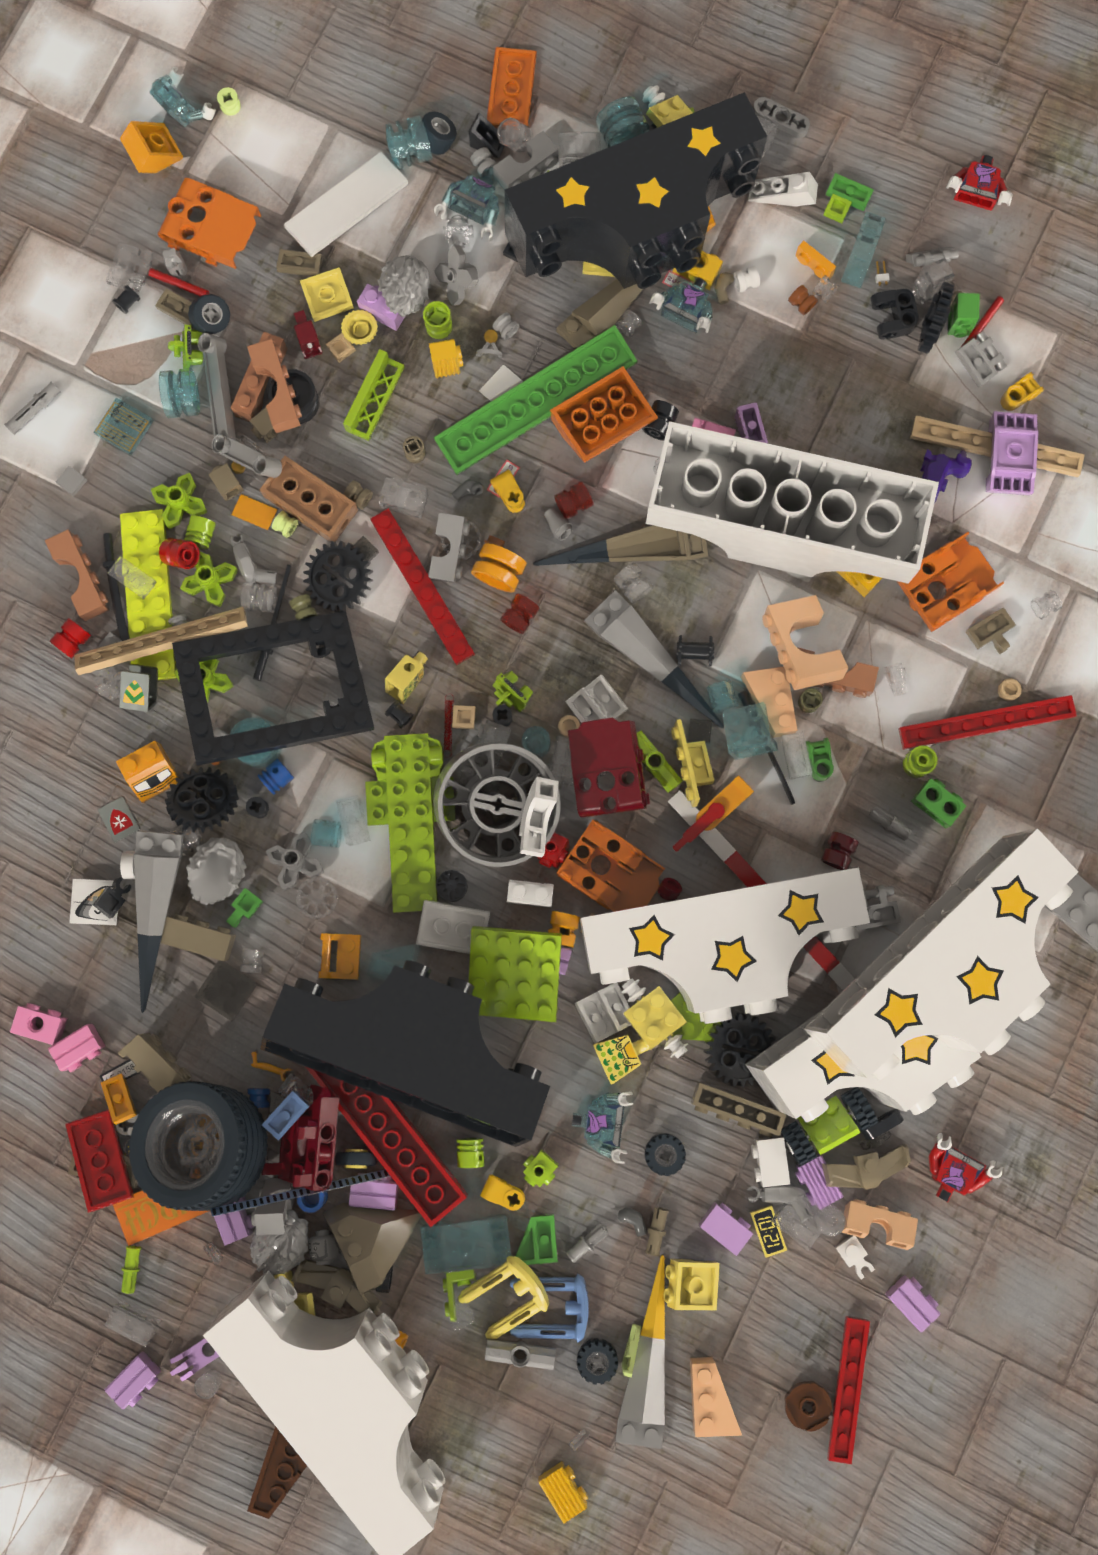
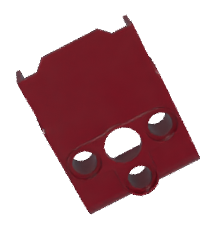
M612 717L582 722L578 729L568 730L571 768L579 816L585 818L647 809L650 799L649 793L645 791L642 769L644 755L643 749L638 747L635 721L619 722ZM604 771L611 772L615 777V785L608 791H603L599 788L598 776ZM629 772H632L634 775V781L631 784L626 780ZM587 778L591 781L589 790H586L584 787V781ZM611 797L616 802L613 809H610L608 806V800Z
M311 1084L308 1089L286 1088V1097L292 1090H295L311 1105L281 1137L279 1163H265L261 1175H278L279 1179L292 1183L293 1187H303L311 1191L326 1190L330 1187L333 1178L339 1097L333 1096L331 1089Z

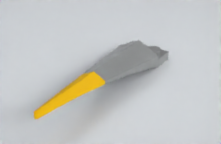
M664 1255L660 1257L638 1342L632 1377L628 1378L618 1415L615 1442L657 1449H662L665 1425Z

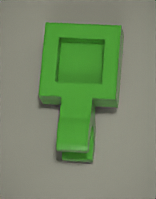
M244 888L231 904L236 910L226 922L236 928L244 916L250 919L263 901Z

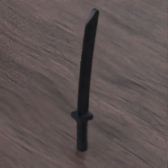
M105 533L103 538L106 562H103V567L107 570L114 614L120 638L124 641L130 639L118 587L116 574L118 564L114 560L112 534Z
M289 564L286 567L271 624H276L291 571V565ZM272 648L261 650L253 676L254 680L261 681L269 654H273Z
M746 691L738 694V697L751 720L749 726L750 728L755 726L791 805L795 804L794 797L760 726L763 718L762 716L758 717Z

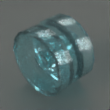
M635 97L619 98L605 106L597 115L596 125L604 135L607 148L649 131V124L645 116L641 114L642 109Z
M179 369L177 375L173 370L160 371L159 391L166 417L168 419L181 417L182 411L186 416L199 415L200 396L193 369Z

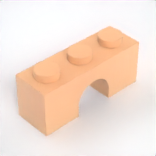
M854 1199L845 1205L842 1233L864 1238L869 1234L871 1223H878L886 1231V1245L905 1250L914 1247L918 1219L911 1217L910 1213L903 1211L891 1212L889 1208L880 1205L875 1207L868 1206L865 1201Z

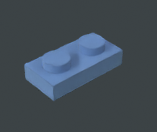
M292 1090L265 1120L262 1126L279 1140L311 1104L297 1091Z

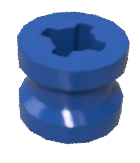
M247 1089L249 1100L254 1102L257 1108L270 1107V1102L268 1101L270 1089Z

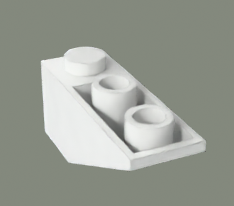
M810 172L755 180L754 188L749 192L748 201L786 206L816 204L818 184Z

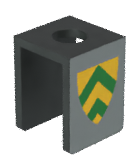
M131 664L129 671L123 670L121 672L119 708L148 712L156 705L157 667Z

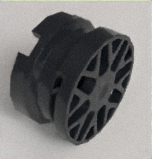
M448 870L438 877L436 889L440 897L446 901L455 902L466 895L468 884L463 874L455 870Z

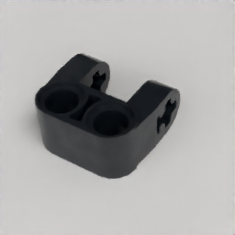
M911 290L882 291L870 297L872 309L891 308L894 321L884 322L877 326L879 339L897 338L913 332L919 320L915 297ZM899 300H904L907 304H901ZM903 320H909L911 324H905Z

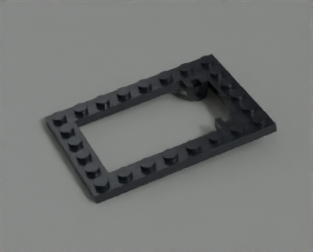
M346 611L172 643L197 766L374 730ZM308 642L310 653L315 658L326 657L330 654V651H333L343 698H338V704L335 706H330L329 700L323 701L325 716L214 737L199 662ZM324 644V647L316 648V646Z

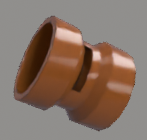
M801 285L791 294L788 301L793 306L796 305L798 311L804 316L816 305L818 299L814 295H809L808 289Z

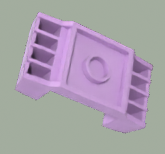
M994 411L989 421L988 431L992 433L991 471L986 478V492L1032 495L1034 493L1037 468V414Z

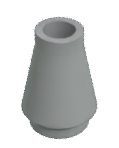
M550 508L544 513V517L547 519L555 538L564 540L572 534V524L554 508Z

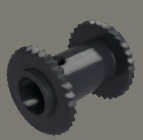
M680 635L679 642H677L676 659H678V665L681 666V659L709 660V666H712V660H714L713 637L709 636V642H682V635Z

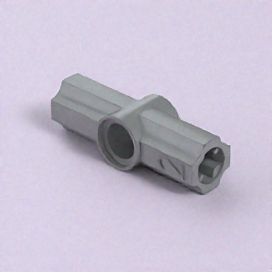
M487 1339L485 1360L513 1364L516 1367L528 1366L553 1370L556 1348L530 1345L523 1341L510 1342ZM522 1349L526 1352L527 1356L523 1359H518L515 1357L514 1352Z

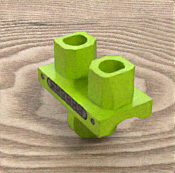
M184 324L182 341H180V335H174V341L168 342V349L174 351V357H181L182 352L183 369H190L191 365H202L203 352L192 350V345H198V340L202 333L197 330H191V325Z
M509 671L504 675L500 673L492 685L496 689L494 694L499 698L496 705L505 704L509 708L514 706L519 712L525 709L533 691L526 685L518 690L514 686L518 681V677L513 671Z

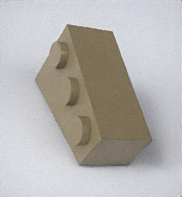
M138 1034L118 1052L122 1058L125 1055L130 1058L135 1064L133 1069L137 1073L141 1071L149 1080L148 1084L157 1092L167 1086L171 1087L174 1083L192 1081L190 1079L192 1075L184 1067H179L176 1063L177 1058L169 1050L167 1052L161 1046L162 1041L155 1034Z

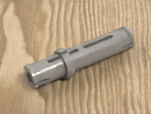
M50 382L39 394L35 393L33 395L34 398L4 425L15 435L43 407L46 409L48 407L47 404L61 391Z

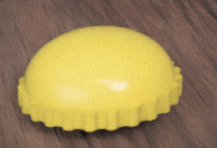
M364 310L349 312L341 323L344 337L348 342L350 341L356 345L371 342L374 336H376V332H378L375 317Z

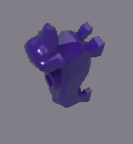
M927 449L920 471L924 472L922 479L939 482L935 502L940 491L945 492L948 479L945 478L948 475H953L956 478L966 477L971 469L972 460L967 457L964 450L958 453L956 458H951L945 454L932 455L931 451Z

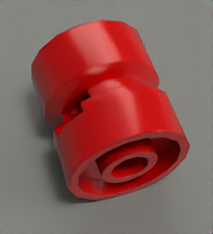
M167 538L159 547V556L166 565L191 569L197 565L200 559V551L198 546L191 541Z
M68 618L61 626L62 632H56L49 642L72 659L80 650L78 645H84L91 635Z

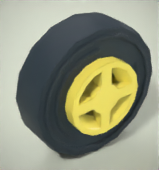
M345 1149V1152L336 1153L335 1162L337 1165H344V1168L367 1169V1166L376 1165L377 1158L373 1153H368V1150Z

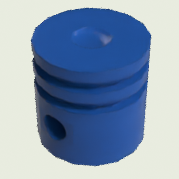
M278 758L266 767V771L263 770L261 775H257L273 795L276 794L275 791H280V787L284 788L294 779V776Z
M328 1191L298 1197L297 1203L304 1212H316L327 1202Z

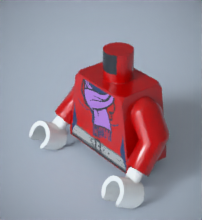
M989 155L982 156L980 163L973 161L970 167H963L950 178L946 186L947 189L949 187L955 189L954 200L992 211L996 202L997 205H1001V202L1010 206L1013 194L1007 191L1004 179L1000 177L1001 170L992 166L994 159Z
M942 1133L937 1135V1143H935L928 1155L932 1178L942 1183L935 1196L946 1202L949 1201L954 1190L965 1196L967 1193H973L983 1187L993 1178H999L1002 1175L1003 1167H1000L998 1170L993 1169L996 1161H990L988 1169H985L986 1165L953 1148L950 1136L947 1141H942Z

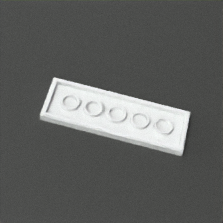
M380 152L287 221L284 227L305 251L313 257L407 186L408 180Z

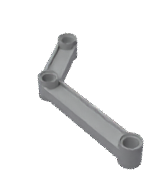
M203 333L198 340V348L203 352L214 433L212 450L214 453L220 454L254 471L256 474L277 478L282 472V463L279 459L273 458L236 439L224 355L227 343L221 337Z

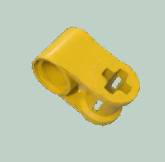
M1032 372L1010 386L1003 394L1000 403L1005 410L1013 411L1044 391L1043 386L1040 387L1033 378L1034 374ZM1010 395L1014 396L1016 400L1011 399Z
M509 469L490 479L494 490L501 497L510 512L518 513L524 509L523 493ZM515 498V500H518V502L515 503L514 501H511V499Z
M489 1174L480 1194L482 1198L512 1211L520 1209L525 1202V1194L520 1188L492 1174ZM516 1193L520 1203L516 1202L513 1205L509 1196H513Z

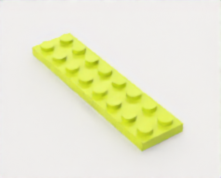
M163 509L120 514L128 633L130 639L172 627L168 623V620L173 617L169 565L164 564L159 556V547L167 539L166 524L162 518ZM173 649L131 661V664L157 667L158 680L177 678L174 674L177 668Z

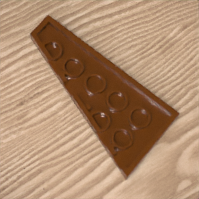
M276 1426L247 1512L267 1519L271 1517L307 1467L306 1463Z

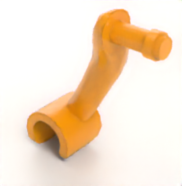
M251 1053L253 1059L252 1067L278 1074L284 1082L294 1080L286 1079L285 1073L293 1069H282L265 1062L257 1063V1053Z

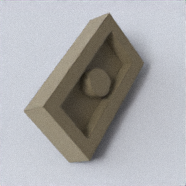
M280 249L276 266L277 272L305 276L320 274L322 255L315 254L311 257L307 252Z
M166 288L157 301L156 308L183 324L191 325L188 312L192 302Z

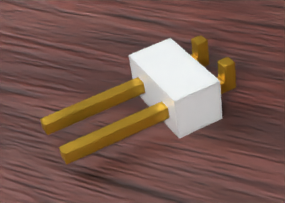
M876 261L877 274L875 281L879 286H881V283L887 285L890 279L889 273H886L885 261H883L884 274H879L878 261Z

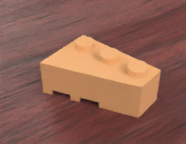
M784 666L743 672L740 678L747 687L750 697L756 704L772 738L794 735L798 730L790 683L787 681Z
M713 1357L690 1358L693 1430L695 1437L741 1436L742 1433Z

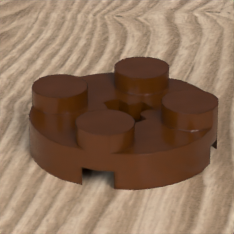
M814 1381L799 1382L791 1387L784 1399L785 1412L790 1422L795 1427L810 1432L823 1428L827 1424L832 1411V1402L825 1389ZM807 1400L814 1402V1405L811 1406V1412H808L807 1409L802 1410L804 1402Z

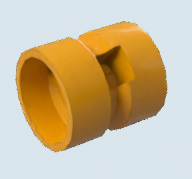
M552 911L550 919L552 928L548 929V932L560 933V928L566 929L564 935L562 934L561 945L574 948L576 935L573 932L578 929L580 917Z

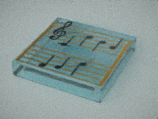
M115 398L93 433L131 456L154 420L120 399Z

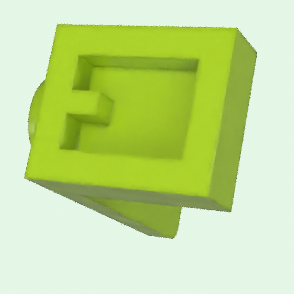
M474 1269L446 1272V1278L443 1279V1291L448 1293V1302H445L446 1317L450 1316L452 1322L457 1321L454 1283H457L458 1287L470 1286L471 1281H476Z

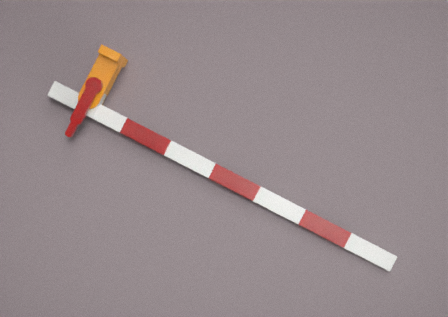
M740 775L701 810L697 807H692L691 801H687L686 795L681 790L668 801L691 826L683 833V837L673 845V849L676 852L687 842L691 843L699 835L747 887L767 884L715 828L754 792ZM816 936L803 946L842 990L846 989L855 980L854 976Z

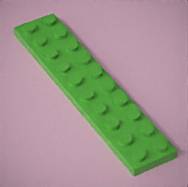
M614 325L434 437V440L455 474L458 475L550 418V410L622 366L627 370L637 364L638 361Z

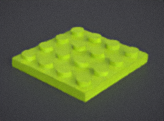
M472 926L469 983L474 986L472 995L482 999L479 1015L556 1022L562 934Z

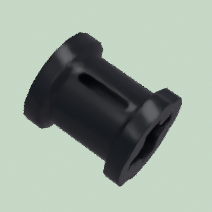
M125 285L124 291L117 299L113 298L112 302L120 311L127 314L129 312L128 309L135 301H139L140 297L133 289Z
M398 700L385 712V715L395 720L401 729L414 716L411 712L408 713Z
M499 705L493 710L494 723L498 727H508L512 723V712L509 707ZM499 713H501V714L507 713V714H506L507 719H506V720H504V719H500V720H499L498 714H499Z
M252 797L246 803V811L251 816L261 819L267 816L269 805L260 797ZM256 803L262 805V806L259 808V810H260L259 812H256L255 810H253V809L256 808V805H255Z

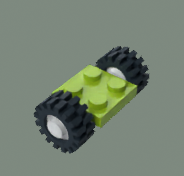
M854 1087L841 1095L846 1109L838 1097L834 1096L826 1101L829 1108L814 1120L805 1122L802 1116H799L797 1118L805 1133L796 1121L782 1128V1137H784L788 1149L799 1166H803L817 1158L810 1142L813 1143L818 1153L822 1155L856 1136L860 1131L863 1132L878 1123L875 1112L858 1087Z

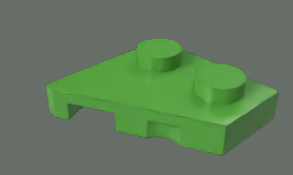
M554 1214L531 1216L516 1257L520 1258L527 1265L558 1262Z

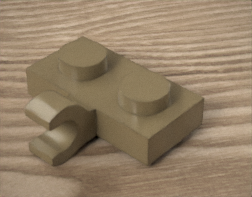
M1003 607L969 628L966 634L977 649L993 641L997 652L1002 654L1010 647V644L1002 634L1014 628L1016 624Z

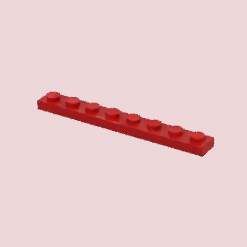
M389 508L370 518L455 665L457 666L474 656L475 653L433 582L428 577L427 572Z
M1069 695L898 728L902 748L905 750L918 746L1075 718L1077 714L1073 697Z

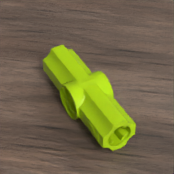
M642 731L637 732L638 747L643 749L644 755L642 763L667 793L671 792L683 780ZM651 757H657L661 764L658 767H652L648 760Z

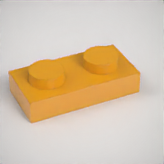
M802 241L795 255L798 261L810 267L817 277L823 278L828 282L833 276L836 266L807 242Z
M122 1073L101 1082L109 1112L115 1125L137 1116L125 1076Z

